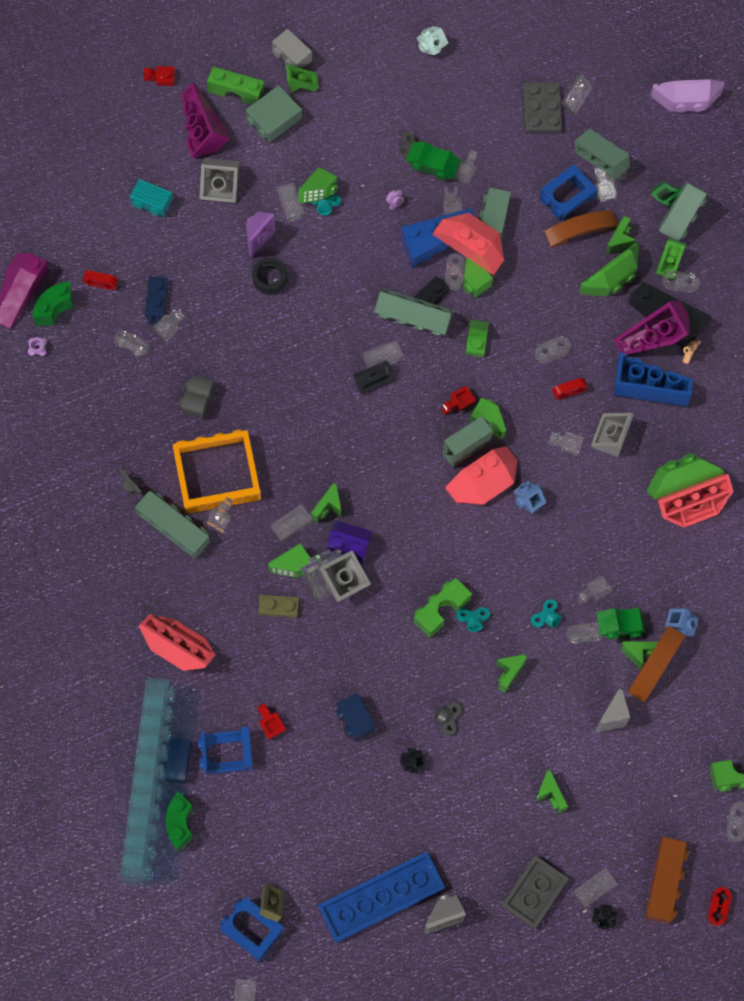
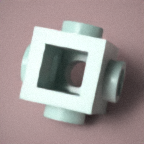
M432 26L427 28L417 37L419 49L423 53L430 55L438 54L441 48L448 44L442 28Z

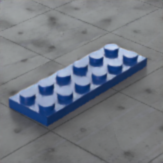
M425 852L319 904L318 908L336 944L444 890L445 886L428 852Z

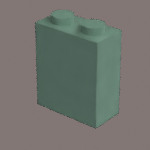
M279 85L245 110V120L248 125L253 126L257 130L258 135L262 139L265 138L268 143L302 119V109Z
M481 416L444 440L442 454L452 468H455L490 445L493 432L490 422L488 420L485 421Z

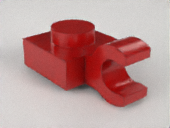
M157 66L156 71L151 68H144V81H156V85L174 86L175 67Z
M464 386L450 394L451 400L444 403L441 410L445 415L451 413L455 408H458L461 412L475 404L476 399L468 387Z
M265 703L258 706V711L263 720L259 721V724L268 740L286 731L277 712L271 715Z

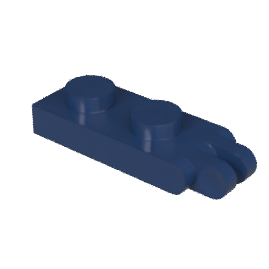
M149 276L145 317H148V324H152V319L155 318V325H159L160 318H164L168 278Z

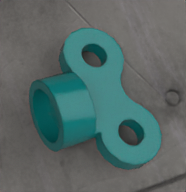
M331 195L327 200L310 203L317 205V212L319 214L329 215L332 206H339L341 204V197Z
M553 599L545 601L543 610L531 617L532 625L540 628L546 623L552 628L557 627L562 618L556 612L558 609L557 602Z
M480 607L476 611L462 608L457 611L456 617L461 622H467L468 631L478 632L483 628L482 621L489 619L490 611L485 607Z

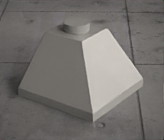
M446 894L439 897L440 901L436 902L425 925V935L464 921L466 914L457 895L451 896V894Z

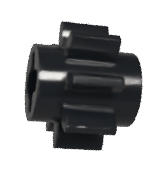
M408 748L407 753H402L400 764L404 767V771L417 773L418 769L423 768L425 758L421 754V750Z
M601 904L598 909L594 908L592 922H596L598 929L608 930L611 925L616 926L617 912H613L611 905Z

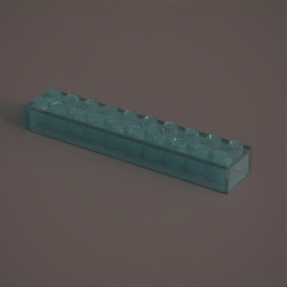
M146 678L120 872L123 884L148 886V881H152L153 869L152 865H150L151 861L155 860L156 853L153 840L157 841L158 838L156 820H160L161 814L158 801H162L163 798L161 781H165L166 774L163 762L167 761L168 758L166 742L170 741L171 734L168 722H172L173 711L171 703L175 702L174 686H171L170 680Z

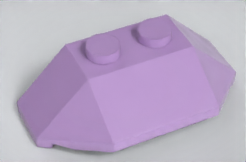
M705 79L670 81L660 85L653 84L651 97L670 112H700L707 110L722 94L725 83L724 81Z

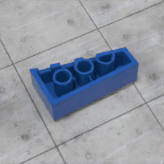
M472 208L401 227V239L411 268L450 247L432 235L442 219L466 213L474 216Z
M620 352L613 395L688 407L693 379L672 371L661 370L659 366L654 364L653 366L643 363L641 359H632L627 357L625 353Z

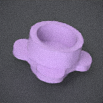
M393 190L388 194L386 201L390 204L389 208L391 210H394L403 203L404 198L402 197L403 192L401 190Z
M31 338L28 341L30 347L28 349L29 355L39 354L44 356L46 354V339Z

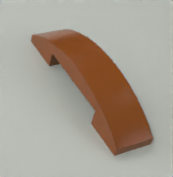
M607 210L571 218L550 227L544 233L550 248L568 243L569 239L599 230L603 233L616 229L619 225L613 210Z
M671 626L667 627L629 689V694L645 703L686 635Z

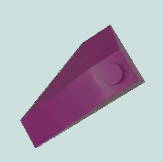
M192 82L183 92L182 102L183 112L187 116V123L185 124V130H188L189 136L186 139L187 147L191 157L197 158L219 151L230 138L219 117L196 84Z
M31 253L16 254L7 268L0 294V325L9 330L12 328L48 274L47 261Z
M680 300L668 302L616 337L613 341L618 350L626 355L675 344L690 334L689 315Z

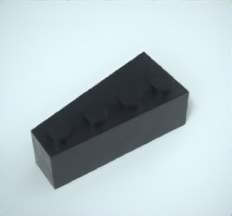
M642 282L631 293L628 303L646 318L668 302L679 299ZM681 301L689 315L690 334L676 344L684 349L689 341H693L709 325L712 316Z

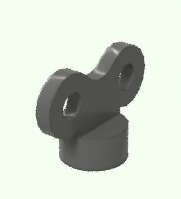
M405 132L401 136L404 145L399 148V152L405 159L408 156L412 143L416 142L414 135L410 132Z
M118 469V473L124 479V491L128 494H141L137 480L128 477L123 469Z
M453 702L447 708L439 706L435 711L434 721L443 724L441 729L447 736L453 735L456 732L455 719L462 712L460 704ZM448 725L451 727L450 731L447 730Z

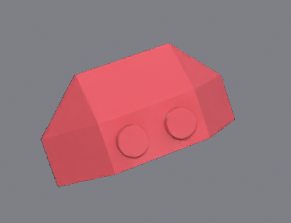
M470 213L442 219L432 234L492 275L496 273L504 261L500 233Z
M507 446L493 449L461 470L445 489L456 503L484 505L514 485L518 460Z
M721 474L663 496L657 501L662 518L684 528L718 515L729 496L732 495L733 488L729 474Z
M149 614L139 625L150 650L183 671L205 668L216 655L206 638L175 619Z

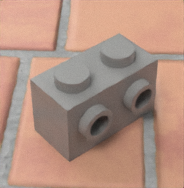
M289 29L272 41L273 54L275 57L281 58L285 65L289 64L303 69L312 61V51Z

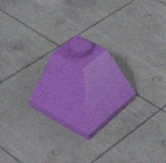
M257 212L246 221L248 251L251 258L275 233L274 215L271 213Z

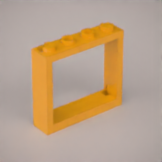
M235 430L229 434L218 433L213 437H198L192 441L181 440L176 442V444H172L186 514L261 500L248 430ZM244 441L253 488L189 500L180 453Z

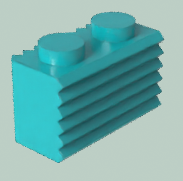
M138 179L135 188H133L130 194L131 204L135 208L148 210L154 216L161 215L164 217L173 200V192L142 179Z

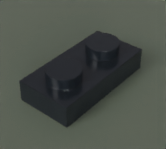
M436 276L414 298L436 304L449 292L450 287Z
M387 360L353 375L357 389L361 394L395 379Z

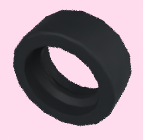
M272 257L259 260L253 267V284L263 294H277L283 290L287 283V269L282 261ZM271 267L279 270L281 274L280 280L275 284H264L259 279V273L261 270Z

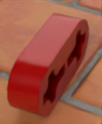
M86 270L82 281L89 286L115 290L118 278L113 275Z
M578 378L555 386L552 392L555 399L559 400L584 392L588 389L585 378Z
M725 887L717 888L711 897L707 919L713 926H720L727 919L732 895ZM723 892L727 899H724L722 904L719 905L720 898L717 895ZM718 908L720 909L719 916H721L722 919H719L716 922L714 921L715 917H713L712 914H715Z

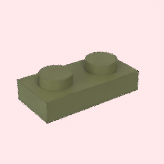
M260 595L258 616L297 618L299 597Z
M266 883L262 891L259 914L267 919L278 922L282 917L285 891Z

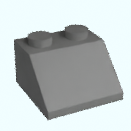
M204 158L201 164L199 199L236 203L240 161Z

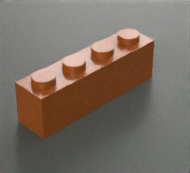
M662 837L660 840L644 919L667 925L672 920H675L677 908H674L675 900H679L681 888H678L679 880H683L685 869L682 868L683 860H687L689 849L686 848L687 842Z

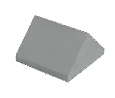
M603 413L591 447L618 457L634 414Z
M353 550L319 567L337 602L349 598L371 585Z
M619 689L595 730L597 733L622 728L628 723L630 714L623 690Z

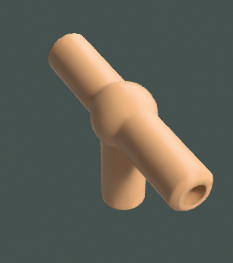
M695 338L684 347L683 363L688 364L690 362L693 352L701 343L700 339Z

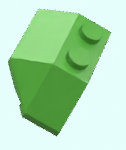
M637 242L582 282L579 292L581 294L608 297L612 293L616 294L626 282H632L636 277L635 274L638 268L639 244Z
M687 454L682 459L669 461L666 465L659 467L652 477L647 493L656 500L724 474V470L717 464L696 454Z

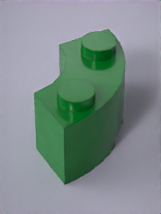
M413 142L406 158V162L412 165L411 168L413 170L423 171L442 181L454 179L461 161L451 151L438 149L427 142Z
M663 180L651 189L650 193L662 204L671 206L683 186L676 187Z
M71 282L56 284L39 297L33 310L35 326H54L57 316L62 311L73 308Z
M613 608L596 612L600 635L607 637V640L631 637V640L642 638V635L648 634L644 613L640 608L625 610Z
M179 791L172 798L166 813L167 833L177 852L193 839L188 829V820L194 811L193 806Z

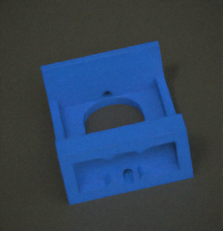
M574 164L541 188L540 200L552 210L556 218H560L563 222L569 213L585 201H593L597 196L598 189ZM570 180L581 192L565 203L556 201L553 197V192Z
M241 727L240 731L209 734L201 731V737L198 738V748L203 750V757H199L200 769H204L205 775L253 770L249 727ZM242 742L243 761L213 763L207 758V750L212 745Z
M245 897L243 900L239 899L232 908L234 912L230 917L226 915L221 921L220 932L224 933L252 955L253 959L260 962L282 934L284 927L280 923L260 915V908ZM240 912L250 913L271 930L259 946L234 927L233 921Z

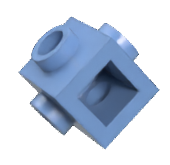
M529 481L522 483L513 491L518 507L524 508L530 513H533L547 503L540 486L534 485Z
M670 609L665 627L671 626L686 636H694L699 618L688 609Z

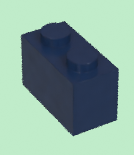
M358 692L336 702L337 709L334 710L339 721L343 720L345 734L348 738L351 737L353 742L375 732V725Z

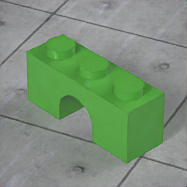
M212 67L207 80L209 93L225 97L227 92H233L242 98V102L250 105L261 99L265 92L264 81L217 67Z
M457 578L453 581L448 580L442 586V591L438 595L436 593L428 599L429 603L424 608L422 606L419 607L414 613L413 622L429 638L444 625L445 620L438 613L440 607L447 605L458 611L471 600L472 593Z
M732 760L715 762L709 766L714 790L728 792L732 790V787L744 789V774L735 771Z

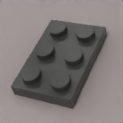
M524 82L525 133H561L559 82Z
M535 855L501 907L535 930L569 878Z

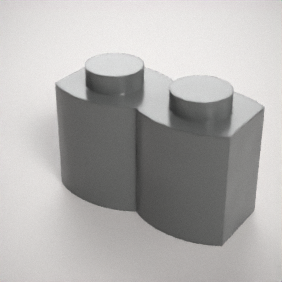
M192 375L190 380L187 379L185 396H181L179 401V407H181L183 414L204 419L214 391V380Z

